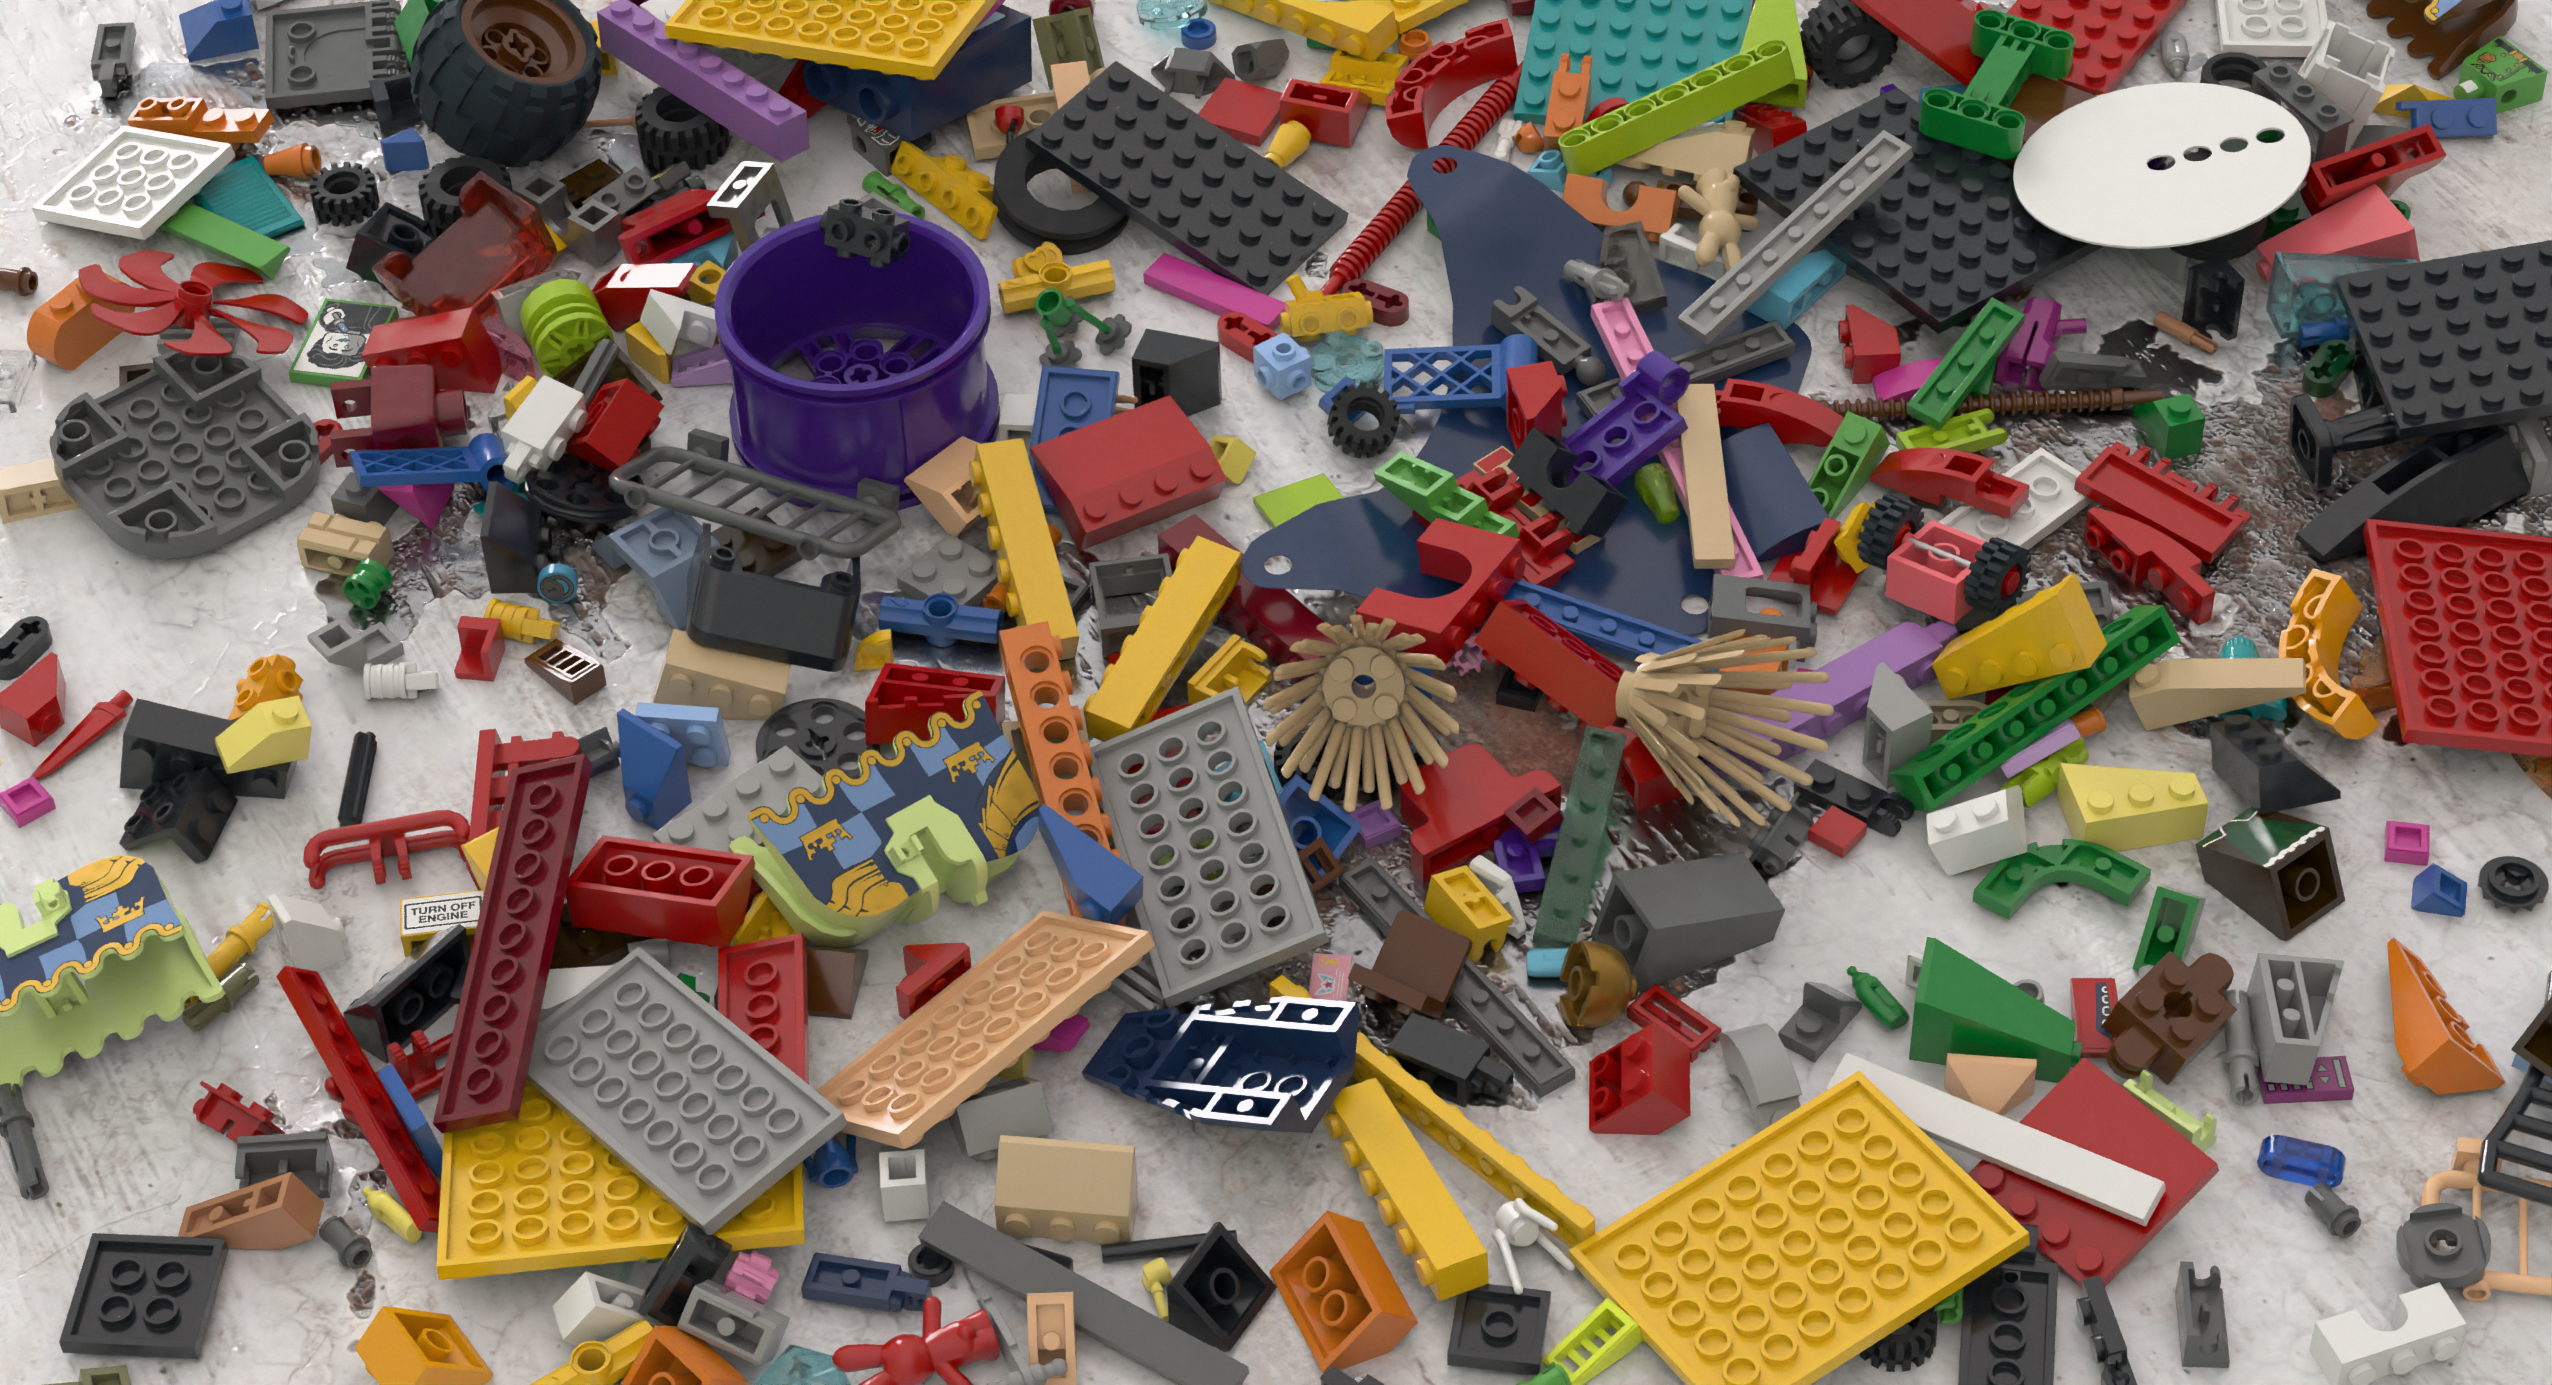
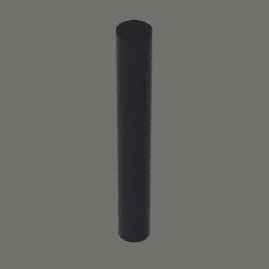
M1228 1230L1237 1240L1236 1230ZM1207 1233L1101 1245L1102 1261L1106 1263L1192 1253Z

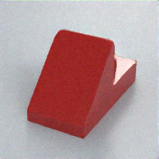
M965 943L904 946L903 955L907 976L896 987L899 1016L906 1020L972 967L970 947Z

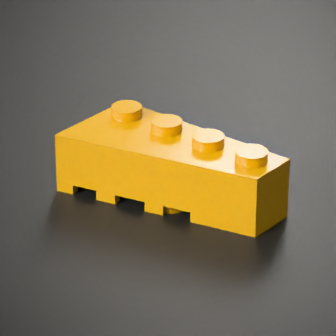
M2074 572L2055 586L2045 588L2028 601L2007 609L2002 615L1992 621L1988 620L1950 641L1931 665L1949 700L2090 668L2107 646V642Z

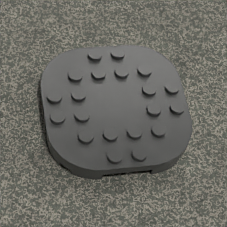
M177 351L161 354L153 358L154 370L96 399H93L85 392L72 400L57 416L53 436H50L54 471L59 478L61 487L119 546L130 552L158 559H181L210 552L282 515L308 496L314 488L320 473L318 436L309 416L305 412L298 415L262 380L261 368L234 352L226 356H190Z

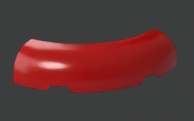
M1508 18L1465 31V38L1453 43L1442 41L1414 59L1399 74L1394 82L1395 89L1391 96H1387L1385 105L1387 126L1396 141L1412 149H1428V134L1431 125L1449 103L1483 83L1510 75L1518 67Z

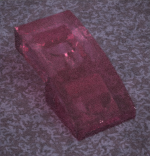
M488 315L481 322L499 351L503 374L518 382H521L527 375L536 380L532 355L527 345L512 329Z

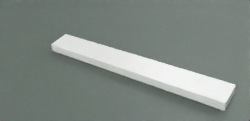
M1849 1053L1845 1054L1826 1087L1827 1091L1857 1071H1860L1928 1137L2145 1227L2166 1191L2164 1181Z

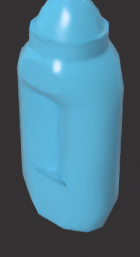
M1541 948L1527 951V976L1535 978L1560 977L1564 957L1569 948Z

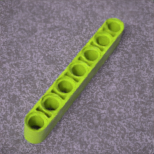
M1774 39L1763 42L1564 133L1559 138L1558 143L1567 173L1581 176L1591 175L1788 85L1795 79V72L1786 41Z

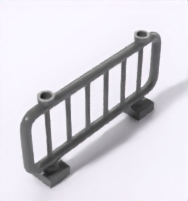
M697 428L688 433L687 450L671 446L652 448L615 469L608 478L610 488L616 493L623 495L626 504L633 509H640L647 503L776 540L796 546L799 555L808 561L814 560L820 554L839 559L860 557L896 534L901 528V519L898 515L900 487L865 477L858 482L857 499L730 463L728 462L729 438ZM659 462L681 464L647 486L628 481ZM687 470L712 476L681 496L657 489ZM725 477L749 484L716 506L691 499ZM759 487L783 494L750 516L726 509ZM793 497L818 504L785 526L761 520L762 517ZM828 507L852 514L821 536L795 530V528ZM859 519L879 525L854 542L841 543L829 540Z

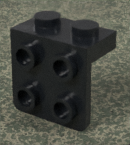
M206 767L189 774L183 772L177 777L162 783H152L140 795L141 802L134 815L125 823V832L119 844L125 850H130L169 836L195 863L208 860L238 799Z

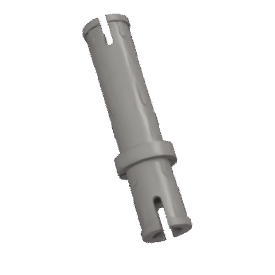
M2232 989L2222 995L2237 1009L2224 1027L2227 1053L2224 1056L2225 1060H2223L2224 1070L2230 1078V1098L2232 1102L2240 1105V1091H2243L2244 1105H2250L2259 1098L2256 1078L2259 1056L2253 1050L2249 996L2245 991L2239 990L2240 1003H2237L2236 990Z

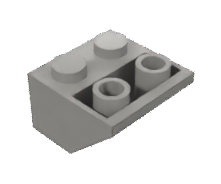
M1884 662L1876 666L1867 705L1862 764L1888 789L1894 786L1888 773L1930 746L1933 711L1925 700L1920 699L1907 686L1903 677L1895 674Z

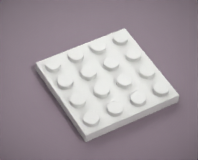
M122 126L32 207V210L37 220L145 240L152 236L156 229L169 217L175 215L179 208L192 196L198 194L208 181L221 173L224 167L236 156L231 144Z

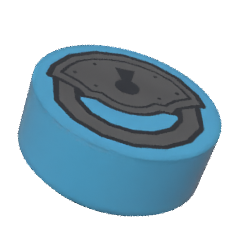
M551 564L544 567L538 576L537 589L540 596L552 603L570 601L577 593V573L571 567L564 564Z

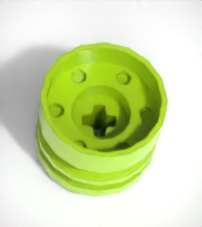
M558 279L544 283L533 290L522 304L519 314L521 328L532 347L538 365L546 375L552 378L594 348L606 337L610 336L614 341L613 333L602 314L595 295L587 285L577 280Z

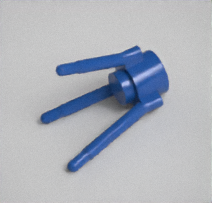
M846 1133V1148L842 1147L839 1142L834 1141L832 1137L815 1151L813 1159L809 1156L803 1161L811 1182L818 1181L825 1188L841 1187L851 1181L853 1174L859 1171L856 1162V1136Z

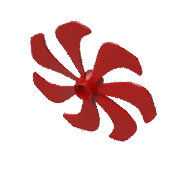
M142 250L125 255L119 259L118 266L120 271L133 282L147 289L123 285L108 279L98 264L83 267L78 271V278L82 289L88 295L98 300L120 306L154 307V309L142 312L119 313L92 303L91 312L95 319L126 333L138 336L161 334L174 323L180 327L192 329L194 333L188 340L164 341V346L190 356H226L232 352V346L209 322L210 316L223 318L249 334L258 343L256 353L283 354L293 343L294 337L288 331L246 321L212 307L228 305L278 315L298 325H303L307 321L309 314L291 299L277 294H259L239 299L213 300V289L218 286L235 282L262 284L263 278L247 268L215 262H204L194 266L190 280L182 281L178 284L170 279L161 269V266L173 260L175 255L162 251Z

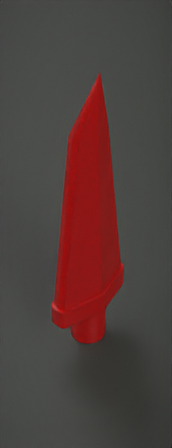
M121 690L109 702H98L91 712L38 766L30 777L34 776L38 780L53 774L112 726L122 721L127 716L124 709L133 702L132 696L127 691Z

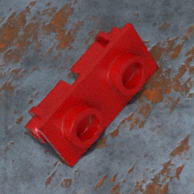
M203 1081L200 1082V1085L209 1092L204 1099H199L193 1106V1113L196 1115L198 1122L223 1135L233 1121L234 1124L226 1134V1137L236 1143L237 1137L269 1135L272 1130L278 1134H285L283 1130L272 1123L276 1115L254 1101L249 1108L240 1103L243 1096L223 1083L215 1089Z

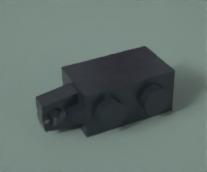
M1413 1012L1388 1046V1056L1395 1058L1406 1072L1415 1079L1426 1082L1438 1097L1466 1108L1475 1093L1482 1092L1505 1100L1513 1089V1070L1499 1064L1497 1059L1490 1056L1489 1043L1482 1041L1475 1035H1468L1446 1026L1436 1019H1429Z

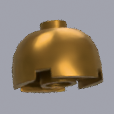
M1592 941L1573 942L1564 957L1560 974V981L1568 982V996H1560L1563 1018L1569 1026L1585 1028L1604 1027L1616 1021L1626 1010L1629 1001L1635 998L1637 990L1636 978L1634 975H1631L1630 967L1621 952L1612 946Z

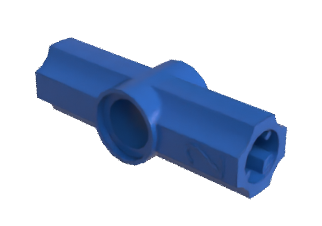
M946 593L932 594L925 600L883 596L880 603L878 624L879 630L891 629V631L925 635L927 642L938 647L952 645L958 639L999 644V631L1003 630L1004 610L958 605L956 598Z

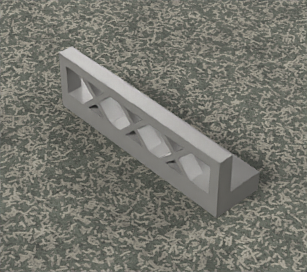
M2532 418L2497 424L2510 436L2530 484L2529 491L2527 492L2528 496L2552 494V445L2539 419Z

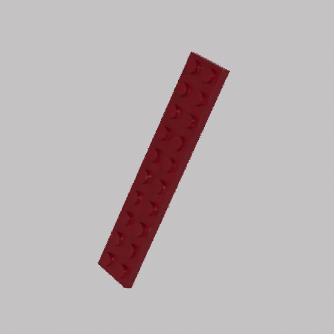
M585 754L515 768L511 771L433 1120V1125L441 1133L518 1120L593 763Z

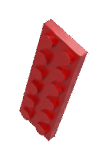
M803 933L718 948V1011L809 1085L807 944Z

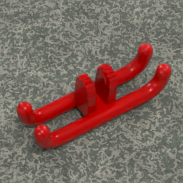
M436 810L320 832L311 838L304 848L303 863L306 868L310 869L309 885L311 888L319 890L325 886V875L331 868L372 860L376 885L386 883L387 873L384 858L397 855L399 859L397 861L398 871L402 876V880L411 879L409 853L442 847L456 848L462 861L467 862L461 846L469 842L470 824L458 812ZM448 826L453 829L409 837L405 835L407 832ZM369 839V844L336 849L320 856L321 852L327 847Z
M419 1029L411 1033L413 1053L406 1056L403 1048L396 1042L386 1047L390 1065L393 1064L414 1101L441 1088L445 1067L437 1070L435 1061L448 1054L453 1032L431 1044L422 1030ZM328 1077L324 1083L326 1093L330 1099L341 1103L342 1114L348 1122L359 1125L333 1077Z

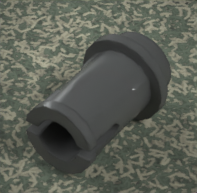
M2326 1182L2315 1184L2313 1188L2324 1200L2321 1201L2309 1190L2305 1196V1203L2326 1222L2327 1229L2331 1235L2340 1236L2341 1238H2348L2353 1235L2361 1225L2358 1209L2353 1205H2347Z
M332 1216L321 1225L319 1236L338 1253V1260L343 1266L359 1269L370 1261L373 1254L370 1240L366 1236L358 1235L341 1216L339 1218Z

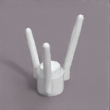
M1522 1198L1510 1201L1499 1208L1494 1220L1498 1230L1493 1232L1492 1238L1499 1245L1510 1282L1516 1294H1522L1523 1287L1509 1243L1524 1247L1536 1241L1567 1270L1572 1271L1575 1268V1264L1539 1230L1540 1224L1551 1231H1556L1558 1229L1557 1223L1529 1207Z

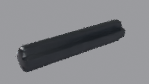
M359 731L354 736L337 818L340 822L339 827L362 824L378 744L375 740L376 735L373 732L364 733Z

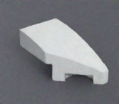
M1479 854L1470 862L1469 868L1514 918L1512 925L1508 926L1507 933L1519 939L1525 934L1526 925L1512 877Z

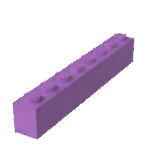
M629 0L615 1L610 6L597 11L601 49L781 163L810 148L806 110L698 43H684L681 40L666 38L664 26L666 23Z

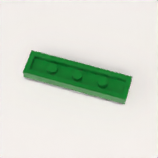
M1991 298L1907 404V414L1940 431L2024 325L2025 314Z

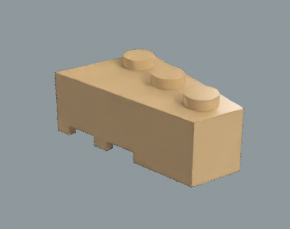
M673 628L657 679L652 703L714 707L720 709L722 719L766 721L771 715L781 709L786 694L791 664L702 646L692 641L687 632Z

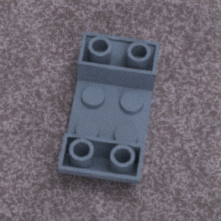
M660 507L592 543L593 550L614 570L627 563L654 589L658 613L674 629L687 630V574L702 527L691 515ZM711 535V546H721Z

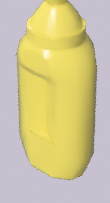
M371 1187L363 1188L362 1195L367 1197V1206L374 1217L383 1221L406 1241L412 1244L419 1241L423 1231L418 1230L409 1212L393 1198L391 1193L384 1192L383 1190L373 1191Z

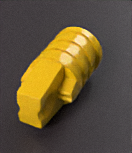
M492 599L489 602L484 614V618L501 620L503 636H506V638H514L517 641L535 644L536 637L548 640L558 638L561 624L560 622L540 617V609L529 606L523 607L517 604L513 605L498 599Z

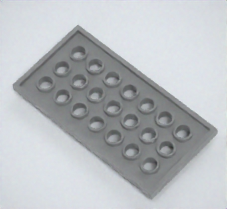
M1238 686L1090 748L1093 762L1090 769L1093 777L1097 776L1102 791L1101 803L1104 813L1107 812L1110 819L1115 847L1119 852L1120 859L1143 876V897L1134 907L1141 929L1149 931L1155 947L1149 951L1163 998L1169 1008L1329 942L1247 706ZM1215 731L1221 732L1215 740L1204 742L1208 734ZM1182 748L1178 755L1172 758H1165L1171 749ZM1224 761H1231L1227 769L1214 772L1218 764ZM1144 764L1138 772L1127 774L1128 769L1133 765ZM1193 778L1187 786L1175 788L1181 779ZM1242 792L1235 801L1224 802L1230 793ZM1149 793L1154 794L1147 803L1137 804L1141 796ZM1203 808L1198 816L1190 819L1186 818L1190 810ZM1253 822L1251 827L1245 832L1235 833L1236 828L1240 824ZM1164 824L1158 833L1146 835L1152 826ZM1207 838L1213 839L1208 847L1196 849L1200 841ZM1263 853L1262 858L1256 863L1245 864L1246 859L1252 854ZM1174 855L1168 864L1157 866L1158 860L1163 856ZM1217 869L1224 870L1219 878L1211 881L1206 880L1210 872ZM1266 884H1274L1273 889L1269 893L1262 896L1256 895L1260 887ZM1185 886L1183 891L1177 896L1167 897L1169 890L1173 887ZM1235 901L1229 910L1216 912L1221 903ZM1285 916L1284 921L1280 925L1272 928L1266 927L1272 918ZM1187 917H1195L1190 926L1183 929L1177 928L1181 920ZM1238 932L1245 933L1243 939L1238 943L1227 944L1228 939L1233 934ZM1206 949L1199 959L1194 961L1187 960L1189 954L1194 950Z

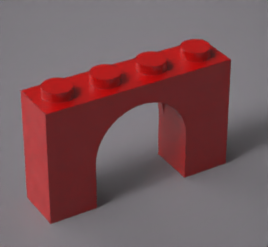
M1436 518L1417 540L1421 573L1464 585L1450 594L1436 598H1415L1375 588L1356 610V615H1362L1365 628L1367 623H1376L1380 626L1385 618L1396 621L1395 626L1385 640L1403 632L1409 635L1420 634L1426 639V642L1399 652L1432 654L1441 659L1446 665L1455 653L1463 648L1465 641L1476 628L1483 624L1491 610L1503 600L1512 585L1522 578L1526 561L1522 555L1521 540L1518 538Z

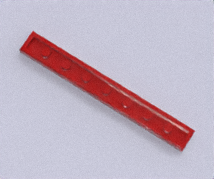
M284 966L276 976L416 1227L419 1231L438 1233L441 1187L317 971Z

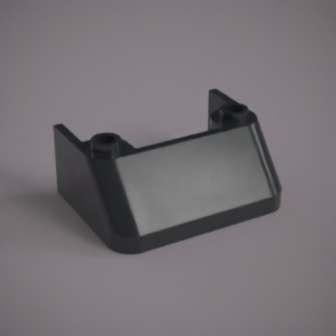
M703 522L687 574V635L692 641L706 647L827 672L840 671L845 667L849 655L861 593L860 557L850 559L847 572L836 571L824 575L820 587L742 571V561L732 549L725 546H711V524Z

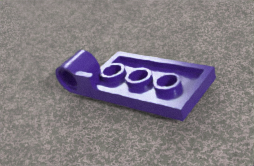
M1652 351L1646 354L1639 361L1636 370L1618 383L1622 395L1563 441L1566 446L1579 456L1570 471L1569 485L1575 481L1581 470L1605 478L1615 487L1687 430L1688 426L1684 417L1670 408V406L1680 399L1688 389L1690 383L1688 371L1661 351ZM1647 414H1655L1649 420L1640 421ZM1616 438L1624 439L1618 444H1610ZM1586 462L1594 463L1588 468H1580Z

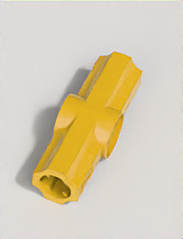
M1108 259L1073 267L1064 262H1049L1040 268L1039 274L997 283L1004 314L1035 308V301L1038 295L1047 289L1059 290L1064 297L1073 296L1075 299L1113 292L1115 290V280Z
M641 1319L603 1342L596 1340L583 1342L574 1348L568 1363L530 1385H617V1381L627 1375L653 1327L647 1320L643 1321Z

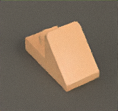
M1074 1292L1027 1293L1029 1365L1034 1363L1046 1365L1055 1358L1064 1359L1068 1366L1066 1373L1062 1376L1048 1378L1045 1385H1077V1333H1075Z

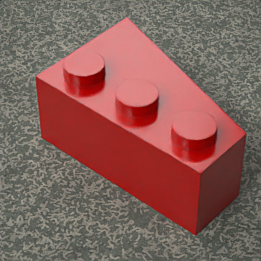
M473 307L373 326L361 355L370 371L371 367L430 364L436 370L439 389L452 390L463 388L464 391L492 394L496 391L506 365Z
M885 663L865 701L866 745L893 744L894 737L903 730L914 732L922 740H929L931 737L928 728L929 718L935 712L943 711L956 721H964L966 716L962 707L963 701L974 691L982 692L997 724L1003 723L1005 720V676Z

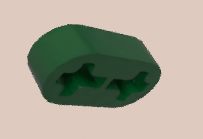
M2331 339L2324 342L2304 368L2302 389L2310 396L2325 398L2334 394L2353 369L2356 354L2355 347L2341 339Z

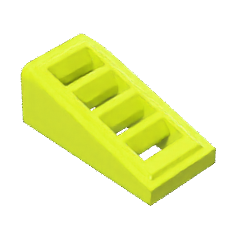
M1607 1298L1542 1359V1362L1546 1367L1552 1362L1561 1365L1567 1372L1571 1385H1584L1635 1349L1644 1339L1640 1336L1639 1324ZM1611 1327L1617 1331L1613 1336L1606 1332ZM1596 1337L1605 1343L1600 1349L1591 1342ZM1584 1347L1592 1356L1585 1360L1577 1352L1580 1348ZM1567 1357L1579 1366L1574 1373L1562 1363Z

